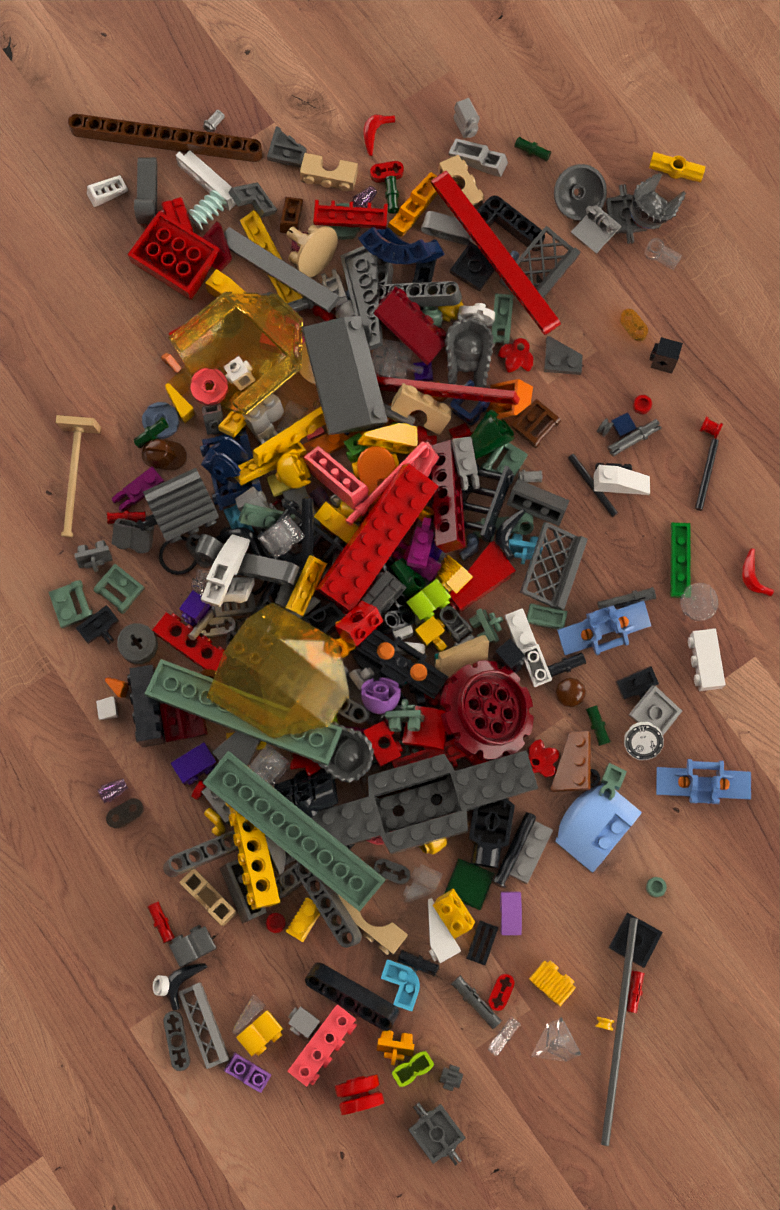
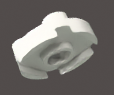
M475 303L474 306L462 305L459 307L458 321L473 318L474 320H479L480 323H485L486 327H490L493 325L495 312L485 308L486 305L483 303Z

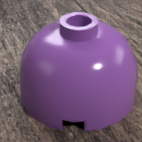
M379 678V681L374 682L373 679H369L361 687L362 703L367 710L375 714L382 715L386 711H393L400 701L399 684L388 678Z

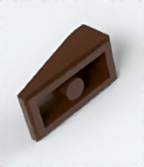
M285 197L280 219L281 233L287 234L288 231L293 233L290 230L291 227L299 230L303 199Z

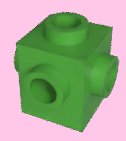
M360 433L344 441L347 450L346 456L350 462H357L361 452L369 448L368 446L358 445V440L362 437Z

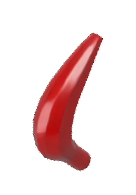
M376 114L369 117L365 122L363 135L369 156H373L377 129L382 124L395 123V115L384 116Z
M750 549L742 569L743 582L749 590L771 597L774 590L763 586L756 577L755 549Z

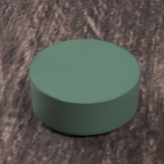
M653 877L648 880L646 891L650 896L660 897L665 894L667 885L662 878Z

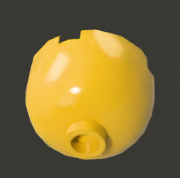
M294 449L285 453L278 460L276 478L280 483L283 482L285 486L298 489L311 483L308 480L311 476L304 459H299L296 456L298 452Z

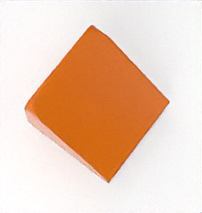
M110 677L105 678V682L118 697H126L129 688L127 682Z

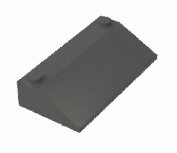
M361 316L342 317L303 327L302 332L328 435L375 430L385 425L388 420Z

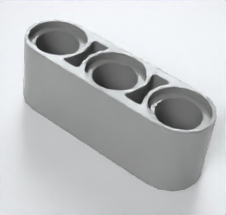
M434 211L426 212L421 227L423 233L463 245L472 243V238L456 217Z

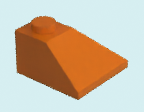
M520 379L490 385L491 389L515 391L520 398L519 405L491 403L487 408V412L489 410L495 411L499 414L497 416L498 419L515 416L531 404L533 386Z

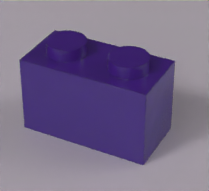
M192 590L179 608L182 614L181 617L184 619L183 621L192 627L196 626L211 608L210 604L201 601L202 596Z
M204 742L171 762L172 767L184 785L194 784L199 780V776L204 773L206 775L210 774L218 764Z

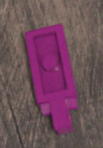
M424 517L422 527L417 526L407 560L408 566L426 569L434 538V530L430 529L431 518Z

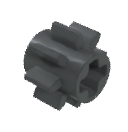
M450 1064L449 1068H443L439 1082L444 1083V1089L453 1091L454 1087L459 1089L463 1078V1073L459 1072L460 1067Z

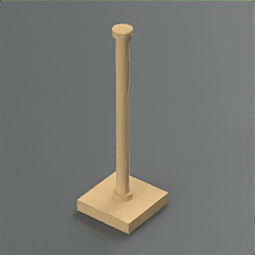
M56 415V424L63 431L74 432L64 531L61 532L63 537H73L71 529L81 433L100 434L101 426L94 418Z

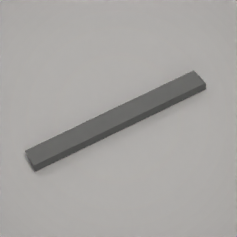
M230 227L225 231L224 235L230 251L328 313L340 300L339 295Z

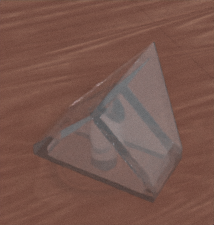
M562 1017L546 1025L531 1057L567 1062L581 1055Z

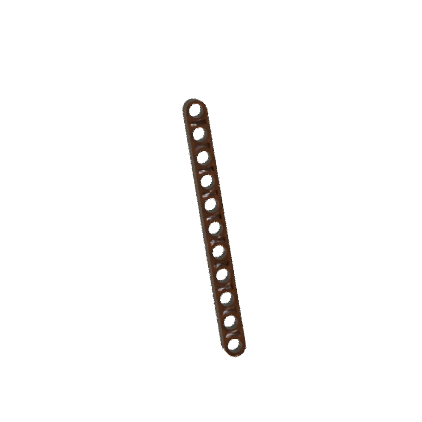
M72 114L68 119L72 134L81 138L185 153L190 150L194 154L248 162H258L263 157L260 141L252 138L84 114Z

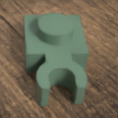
M609 763L601 779V782L605 785L599 790V795L602 796L604 791H608L610 794L608 800H611L615 796V789L619 790L621 788L627 771Z

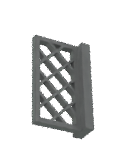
M545 226L517 259L516 263L519 265L520 262H529V271H524V274H530L532 284V274L543 273V281L533 285L537 287V291L544 298L575 262L581 252L576 247L570 246L549 227ZM547 232L552 237L553 243L542 244V236ZM556 246L565 247L568 250L567 253L557 256ZM543 247H553L554 256L544 257ZM540 248L541 257L531 258V249ZM554 259L555 267L545 270L544 260ZM531 261H541L542 270L532 271ZM501 278L499 283L511 292V290L508 288V286Z
M544 522L520 593L550 606V608L565 609L588 539L583 536H575L548 522ZM547 528L553 531L555 539L548 541L546 536ZM567 537L571 539L568 548H564L561 538ZM557 540L561 551L553 553L550 543ZM546 546L550 556L542 559L540 549ZM562 553L564 563L559 566L555 556ZM551 558L555 568L547 571L544 561ZM540 563L544 573L536 576L534 567ZM556 570L559 578L556 583H552L549 573ZM545 575L549 586L541 588L538 578ZM533 580L538 590L534 593L527 590L529 582ZM549 588L553 594L551 601L546 599L543 593L544 590Z

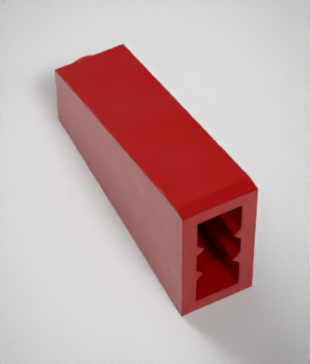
M494 540L490 542L469 568L468 573L473 578L457 594L453 590L449 593L451 596L449 598V606L457 610L458 613H461L515 575L516 570Z

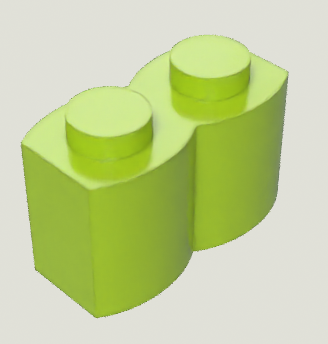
M435 579L406 603L420 621L422 619L427 621L435 615L433 611L436 608L442 609L450 603L448 599L451 596L440 581Z
M421 1051L416 1053L409 1062L396 1066L392 1071V1075L399 1087H403L413 1082L417 1075H423L430 1071L434 1063L427 1051Z

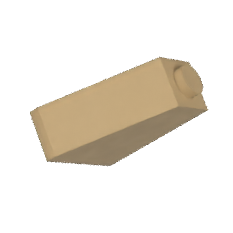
M481 635L440 652L438 659H435V668L450 678L455 671L467 664L473 667V663L477 661L488 660V638L486 635Z

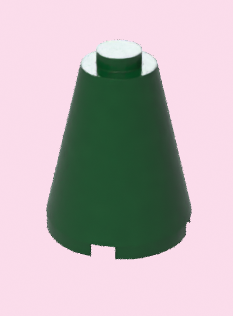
M489 410L470 436L475 460L515 439L511 427L504 419H498L497 416L499 414L493 410Z

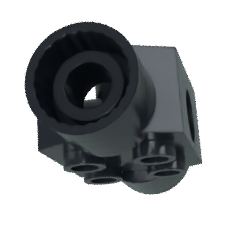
M509 798L473 809L468 840L474 844L470 864L487 868H498L501 848L509 845L515 805L509 801Z

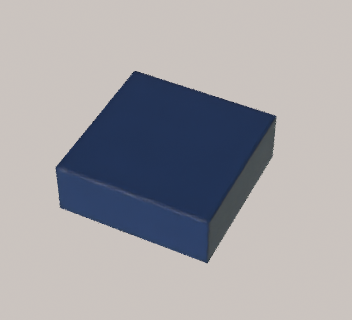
M628 412L611 420L614 423L613 427L619 438L637 429Z

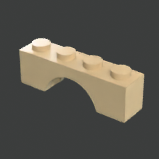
M338 895L357 927L364 931L363 936L370 942L377 941L380 944L378 948L385 954L392 953L394 955L408 934L393 922L383 927L368 924L356 908Z

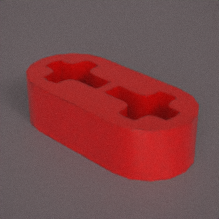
M399 161L375 164L370 169L371 180L376 183L385 182V178L388 176H395L396 180H398L404 174V166ZM393 168H397L398 173H395ZM376 171H379L381 176H377Z
M502 974L497 978L488 999V1005L492 1010L501 1011L507 1005L515 984L511 975ZM507 977L511 986H506L504 992L500 991L502 988L500 980H504ZM499 993H501L500 1001L503 1004L495 1008L492 999L497 998Z

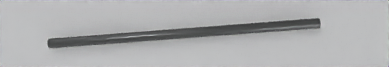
M630 918L601 1140V1145L609 1146L638 924V919Z

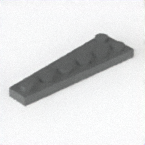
M362 246L340 255L354 314L355 316H361L369 350L383 346L381 320L373 314L380 302L377 256L371 254Z

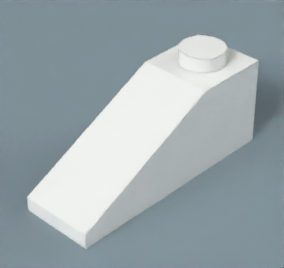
M599 465L594 472V491L649 495L650 476L618 466Z
M430 898L428 899L429 940L431 947L429 953L433 961L438 960L440 964L458 954L461 950L433 907V899Z

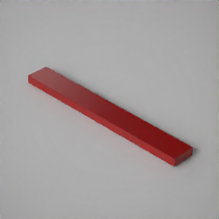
M376 376L379 389L383 391L398 392L404 383L430 396L519 405L520 401L517 393L510 390Z

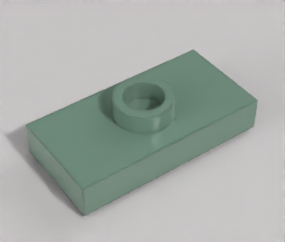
M530 603L527 620L529 624L559 630L565 626L568 611Z

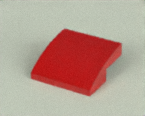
M415 706V710H421L422 715H424V722H421L419 731H409L408 722H406L402 743L404 745L423 746L425 749L444 750L447 732L444 728L441 714L445 713V711Z

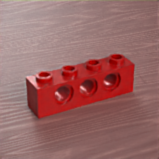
M166 612L152 629L153 633L203 670L212 669L220 673L229 661L228 652L220 646L214 647L211 644L212 641L205 635L202 637L198 635L195 639L197 641L196 646L188 647L187 643L191 640L188 635L194 627L190 624L185 626L181 623L182 619L176 614L172 613L170 615ZM181 629L182 632L179 636L175 637L172 636L173 630ZM205 651H212L210 658L205 659L202 657Z

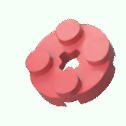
M203 368L192 377L190 386L192 395L196 401L205 406L220 403L229 391L227 379L218 369ZM207 383L210 385L214 384L212 390H205Z

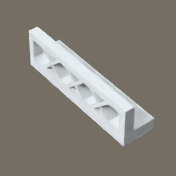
M189 150L185 155L180 152L176 154L178 166L207 192L211 190L217 191L227 202L228 206L225 207L229 211L236 205L228 193L232 187Z

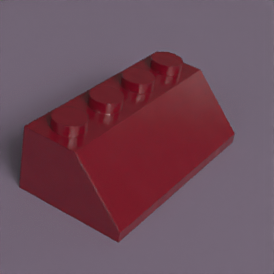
M396 286L379 302L373 312L426 365L432 361L445 345L446 332L434 325L433 319L429 315H425L420 310L419 305L412 302L407 297V294Z

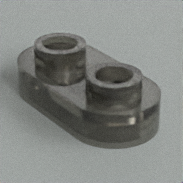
M135 798L125 801L108 812L106 816L107 824L114 829L124 827L142 816L144 805ZM132 805H136L137 809L134 812L130 811V807ZM114 815H119L117 822L113 821Z

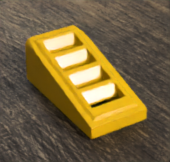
M167 383L165 385L166 391L182 421L186 423L195 415L194 409Z

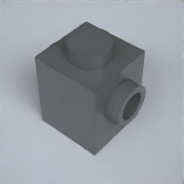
M221 404L203 406L202 413L207 435L222 433L218 429L219 424L224 420Z

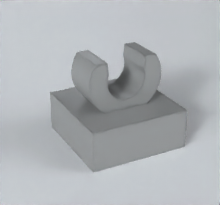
M365 668L363 671L362 669H355L348 675L358 689L361 690L364 682L368 681L375 673L371 668Z

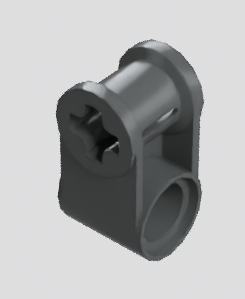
M446 606L441 610L439 619L443 622L444 628L456 643H459L460 639L468 633L471 634L473 632L470 625L453 607ZM449 612L452 614L453 619L445 620L443 614Z

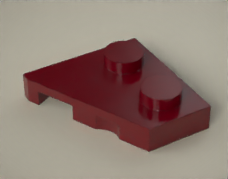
M216 221L202 238L220 249L212 266L222 272L232 261V257L222 226Z

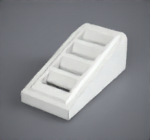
M120 175L87 186V196L94 207L102 205L128 191Z

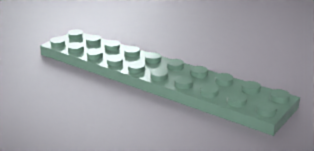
M160 659L145 692L146 697L328 766L343 729Z
M228 751L204 780L203 784L359 912L385 882V878L231 752Z

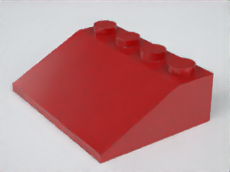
M158 211L127 255L132 264L189 300H192L202 286L220 249Z

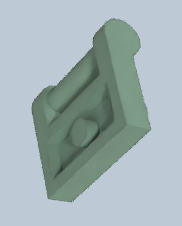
M507 443L494 450L486 463L481 465L480 469L502 473L506 465L509 466L515 477L528 454ZM504 448L508 452L498 468L494 470L492 465Z
M114 564L97 583L93 591L101 594L115 605L121 614H124L145 588L118 565ZM110 584L126 597L125 601L119 600L105 586Z
M81 580L74 581L69 585L49 592L61 628L87 620L93 615L92 610L89 609ZM72 591H75L82 610L81 614L76 612L70 594Z

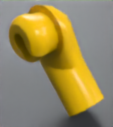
M208 808L204 815L215 825L212 833L219 837L222 833H225V826L221 817L212 808Z

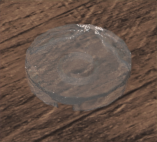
M694 583L688 586L681 596L683 613L694 621H705L711 618L718 608V596L715 590L705 583Z

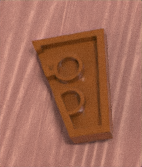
M589 731L569 733L550 789L552 792L590 790L591 733Z

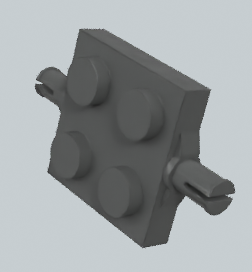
M621 184L619 185V196L606 198L607 214L622 226L615 234H626L627 244H630V242L633 244L635 242L633 233L647 231V229L635 224L630 213L632 195L627 194L626 184H623V186Z
M418 1102L412 1108L420 1118L417 1123L408 1129L433 1164L440 1158L448 1156L456 1166L458 1164L457 1161L460 1163L462 1160L454 1150L466 1137L441 1104L433 1110L426 1112L420 1102Z

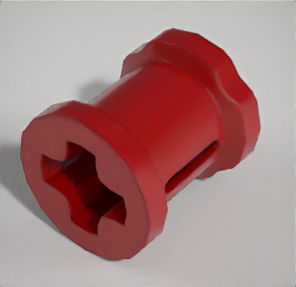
M706 416L699 431L711 434L716 439L723 423L718 424Z

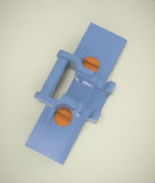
M643 600L617 610L614 606H609L586 614L587 619H584L582 622L557 631L564 655L593 647L594 653L597 656L600 655V652L623 644L625 646L629 645L627 634L650 627L651 623ZM615 632L621 636L598 645V640L602 639L601 635Z
M687 759L686 768L656 767V795L689 797L690 803L719 804L720 798L750 800L751 772L724 770V761L720 760L719 762H701ZM693 769L717 770L716 776L713 777L693 775Z

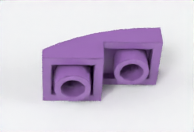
M501 892L500 933L501 935H521V892Z
M235 1052L224 1070L262 1093L271 1077L270 1073Z

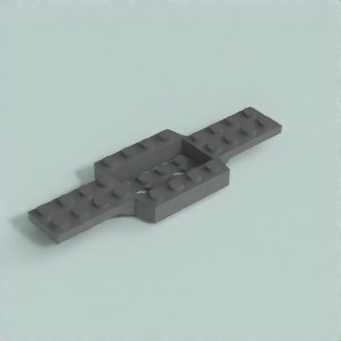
M526 750L457 771L453 769L446 755L442 754L368 776L369 797L318 811L311 819L344 846L381 837L389 853L392 855L466 833L468 831L467 811L537 790L538 785ZM447 776L445 780L381 799L377 798V796ZM435 794L442 797V803L437 806L431 803V797ZM398 805L404 808V814L400 817L393 814V808Z

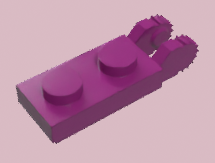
M150 467L124 487L122 491L114 495L112 501L117 503L125 496H128L129 499L119 506V510L123 512L145 498L143 491L163 483L164 480L153 467Z
M401 540L398 546L406 550L405 554L403 555L399 551L394 550L392 556L396 559L404 557L407 562L411 545ZM429 556L426 569L410 567L429 581H434L442 564Z

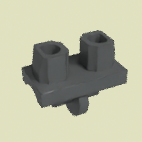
M104 540L96 542L95 549L89 550L87 545L77 547V553H74L79 568L86 567L87 569L93 567L94 572H98V566L104 565L105 562L113 561L110 549Z

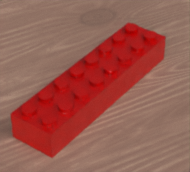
M410 463L403 464L316 587V590L346 612H350L360 601L439 486Z

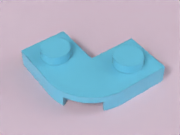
M387 959L381 979L400 985L394 1005L413 1011L420 989L419 978L410 967Z

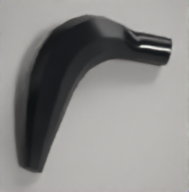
M524 509L507 518L496 532V544L507 560L514 557L508 545L509 536L518 521L525 514L526 511Z
M247 528L231 529L215 537L221 543H225L232 534L249 539V547L253 554L262 556L256 534Z
M205 963L182 967L168 976L169 990L166 996L170 1001L172 1011L180 1009L177 994L181 984L206 969L207 965Z

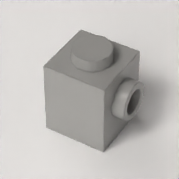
M302 1006L299 1009L295 1007L288 1016L291 1019L288 1023L291 1025L290 1030L298 1036L303 1034L307 1038H309L320 1023L319 1019Z

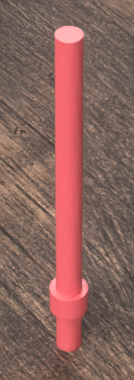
M422 441L363 503H359L354 508L355 511L345 520L346 523L351 526L360 516H363L368 511V507L384 492L401 466L407 463L411 464L428 447L427 444Z

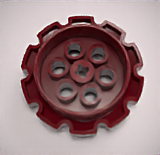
M488 660L477 661L473 663V667L467 664L455 671L450 677L452 683L444 686L440 702L441 706H444L446 710L445 713L441 714L442 722L447 734L455 736L454 744L469 756L477 753L478 759L483 761L502 758L503 755L508 756L519 751L525 744L523 737L531 734L534 723V716L529 713V708L533 707V702L527 687L519 685L520 677L514 671H509L506 666L498 668L496 662Z

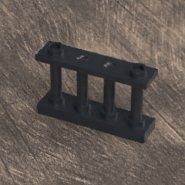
M476 462L478 476L500 481L496 490L483 487L474 489L471 476H467L468 490H462L463 511L468 510L486 514L487 517L484 525L464 521V528L481 532L480 535L486 542H490L491 536L495 534V525L509 485L513 482L514 474L509 466L506 465L503 472L499 473L480 469ZM475 493L493 497L491 506L485 507L467 503L469 494Z
M286 499L283 506L287 509L270 530L262 529L256 538L287 562L299 566L298 571L302 572V551L300 554L297 553V555L291 551V545L302 533V521L285 542L282 541L281 543L276 539V533L292 513L302 520L300 506L295 501H288ZM313 520V529L317 532L313 537V549L323 537L332 544L320 558L321 561L327 563L338 549L342 552L345 547V541L338 536L334 537Z

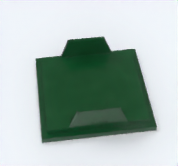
M458 858L445 893L454 888L464 904L481 910L495 873Z

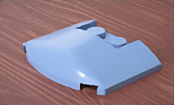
M604 783L591 787L590 790L582 793L570 805L560 822L558 838L556 837V843L592 873L642 813L616 790L615 796L611 800H608L610 796L608 791H604L602 796H600L599 790L605 785Z

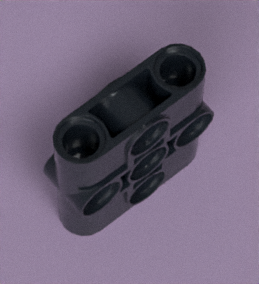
M324 768L311 776H308L306 770L296 773L292 779L274 784V788L310 818L315 816L319 810L338 804L336 779H333L330 773H326Z

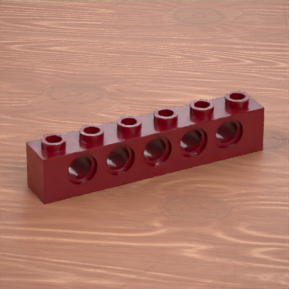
M451 440L432 445L439 459L432 467L430 473L432 481L439 486L433 494L434 503H432L435 518L433 526L436 535L434 543L444 553L465 548L462 487L456 470Z

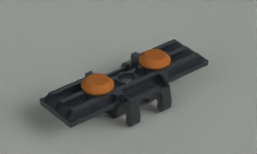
M375 629L355 647L356 650L383 666L379 672L380 676L384 677L386 675L399 684L400 689L407 682L433 700L449 677L425 662L428 656L426 653H420L402 641V638L399 636L393 641ZM399 647L419 660V662L414 664L394 651L395 648Z

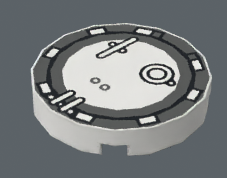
M649 722L633 724L624 736V745L627 752L638 760L652 759L663 748L664 738L661 730Z

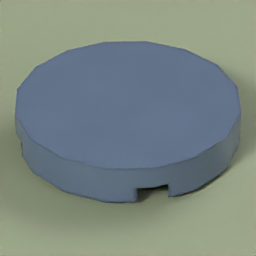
M166 402L151 404L142 415L144 429L147 426H152L160 418H164L168 422L169 427L162 431L156 439L171 437L179 427L180 418L177 410Z

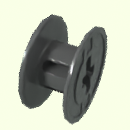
M133 623L126 626L120 632L117 638V647L128 662L145 664L155 657L158 650V641L148 626L141 623ZM136 638L143 647L141 650L132 641Z

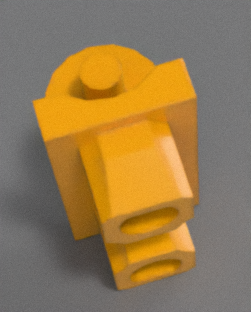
M383 1030L381 1037L378 1038L376 1051L384 1052V1058L392 1059L391 1065L395 1066L396 1060L404 1061L405 1055L413 1056L415 1044H413L412 1034L402 1033L401 1041L399 1042L392 1041L393 1031Z

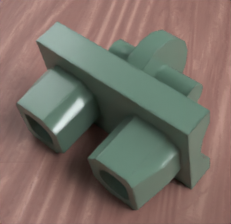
M478 609L476 611L477 614L469 619L473 628L476 629L482 625L485 630L478 634L477 637L486 635L489 643L500 641L496 631L502 630L500 623L504 621L503 618H496L494 612L488 616L486 610Z
M403 699L402 705H397L395 711L385 712L389 729L392 732L401 731L402 722H408L409 731H419L421 722H424V715H422L421 710H415V705H409L407 699Z

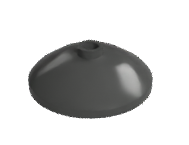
M577 164L565 169L559 175L554 186V200L558 209L563 215L573 220H582L587 215L585 210L588 206L597 205L602 209L607 196L606 183L601 173L594 167L585 164ZM575 189H578V195L574 194Z

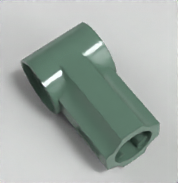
M525 513L511 533L530 534L534 529L533 515ZM510 516L499 517L496 522V529L498 530L499 526Z

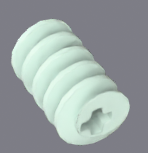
M211 190L209 192L210 195H205L204 200H200L199 205H194V210L190 209L188 212L191 222L201 231L203 230L202 223L206 226L209 225L206 220L207 218L213 221L212 214L219 216L217 209L223 212L224 208L222 205L228 206L225 199L215 190Z

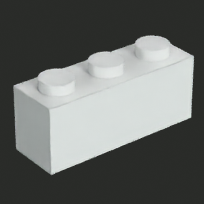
M716 628L693 631L690 637H688V646L693 652L691 664L696 670V675H694L695 686H698L699 691L722 689L726 684Z

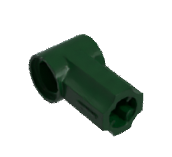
M404 557L390 566L397 579L407 587L402 592L404 596L412 598L425 588L424 578L413 572L411 567L407 565Z

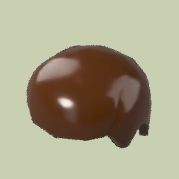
M566 678L558 684L555 693L557 700L563 706L575 707L584 701L586 689L584 684L578 679Z

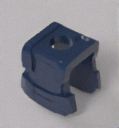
M469 380L464 386L474 387V382ZM453 398L450 406L454 415L468 425L474 426L480 420V414L484 413L491 403L479 401L471 413L460 407L465 401L464 399Z
M224 437L219 443L210 447L201 465L216 480L222 482L227 477L239 476L241 470L235 462H247L249 458L248 453L240 444L232 438Z

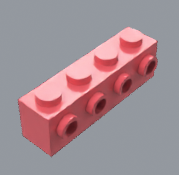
M319 446L304 456L309 472L354 510L359 503H363L367 499L369 492L367 486Z
M337 1004L287 1072L306 1087L309 1083L314 1085L320 1077L317 1072L321 1067L326 1068L333 1059L330 1057L334 1049L338 1052L345 1043L342 1038L346 1033L350 1035L356 1028L357 1024L354 1023L356 1018Z

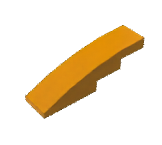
M430 172L411 192L409 199L400 207L399 212L388 223L387 228H390L401 237L405 235L438 194L431 184V180L437 177L435 174Z

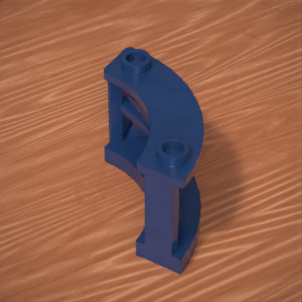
M372 227L358 237L362 245L371 254L393 264L426 263L445 255L436 239L424 243L423 239H420L410 244L398 238L390 228L376 229Z
M242 428L235 437L224 434L209 439H202L203 446H200L202 457L206 456L210 445L219 443L224 437H229L232 439L240 438L236 442L248 453L249 460L253 459L246 428ZM211 475L215 494H212L214 505H218L220 511L224 510L223 507L236 504L235 498L253 486L258 492L262 491L259 477L243 485H240L238 481L236 484L225 479L219 482L223 485L219 489L218 480Z

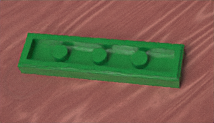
M671 523L670 597L672 598L691 597V523Z

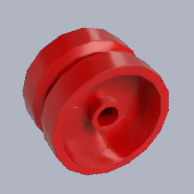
M377 1074L352 1078L334 1086L337 1097L350 1096V1099L344 1100L339 1104L341 1115L363 1111L385 1103L382 1092L369 1093V1090L375 1089L380 1085Z

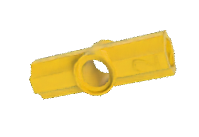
M653 152L649 165L650 169L668 173L673 179L682 177L700 183L706 167L688 162L682 156L670 157Z

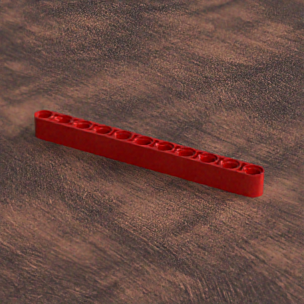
M445 170L432 179L431 184L541 332L547 335L560 326L561 323L558 317L451 175Z

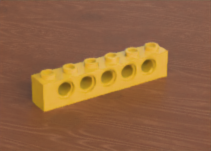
M226 803V806L230 808L229 821L230 825L234 826L235 834L233 839L240 853L238 854V862L243 867L242 880L244 885H247V902L249 906L251 905L252 910L280 903L265 834ZM243 823H247L250 826V832H246L243 829ZM247 843L254 845V852L248 850ZM252 862L259 865L258 872L252 869ZM257 882L263 884L264 889L262 892L256 888Z

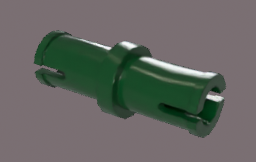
M520 136L514 145L515 148L527 152L529 156L532 157L534 155L545 162L549 160L552 151L538 146V143L529 142Z
M388 176L385 178V198L387 199L388 213L395 214L399 211V191L396 186V177Z
M160 418L152 426H147L144 432L133 439L134 444L138 448H142L149 441L156 439L162 431L169 427L168 422L164 418Z
M598 706L586 709L592 724L590 727L591 730H594L598 745L610 743L611 741L605 729L606 723L602 721Z

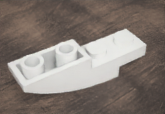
M232 534L226 541L206 578L208 583L201 597L202 602L221 607L233 575H237L248 549L249 539Z
M523 608L504 615L513 642L525 655L523 666L533 686L537 687L552 681Z

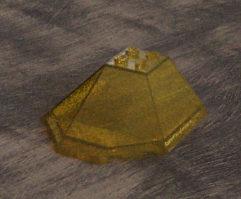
M224 292L168 337L192 377L203 368L218 369L226 375L227 372L224 366L238 356L243 361L247 360L253 368L251 373L255 381L240 391L234 383L230 384L227 380L229 391L220 402L221 408L245 416L302 368L303 318L278 294L258 295V293L243 292V294H232V292ZM207 383L205 390H212L214 384L210 385Z
M272 602L247 618L225 649L207 698L269 737L279 738L287 734H297L314 728L328 727L350 693L338 641Z

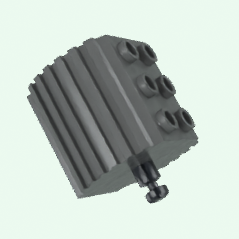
M194 468L143 491L153 514L145 517L146 521L144 522L138 520L137 524L141 531L146 530L145 526L147 525L151 528L158 524L166 542L170 541L172 544L181 540V535L188 533L190 536L198 532V527L205 525L207 528L216 524V519L219 516L197 469Z

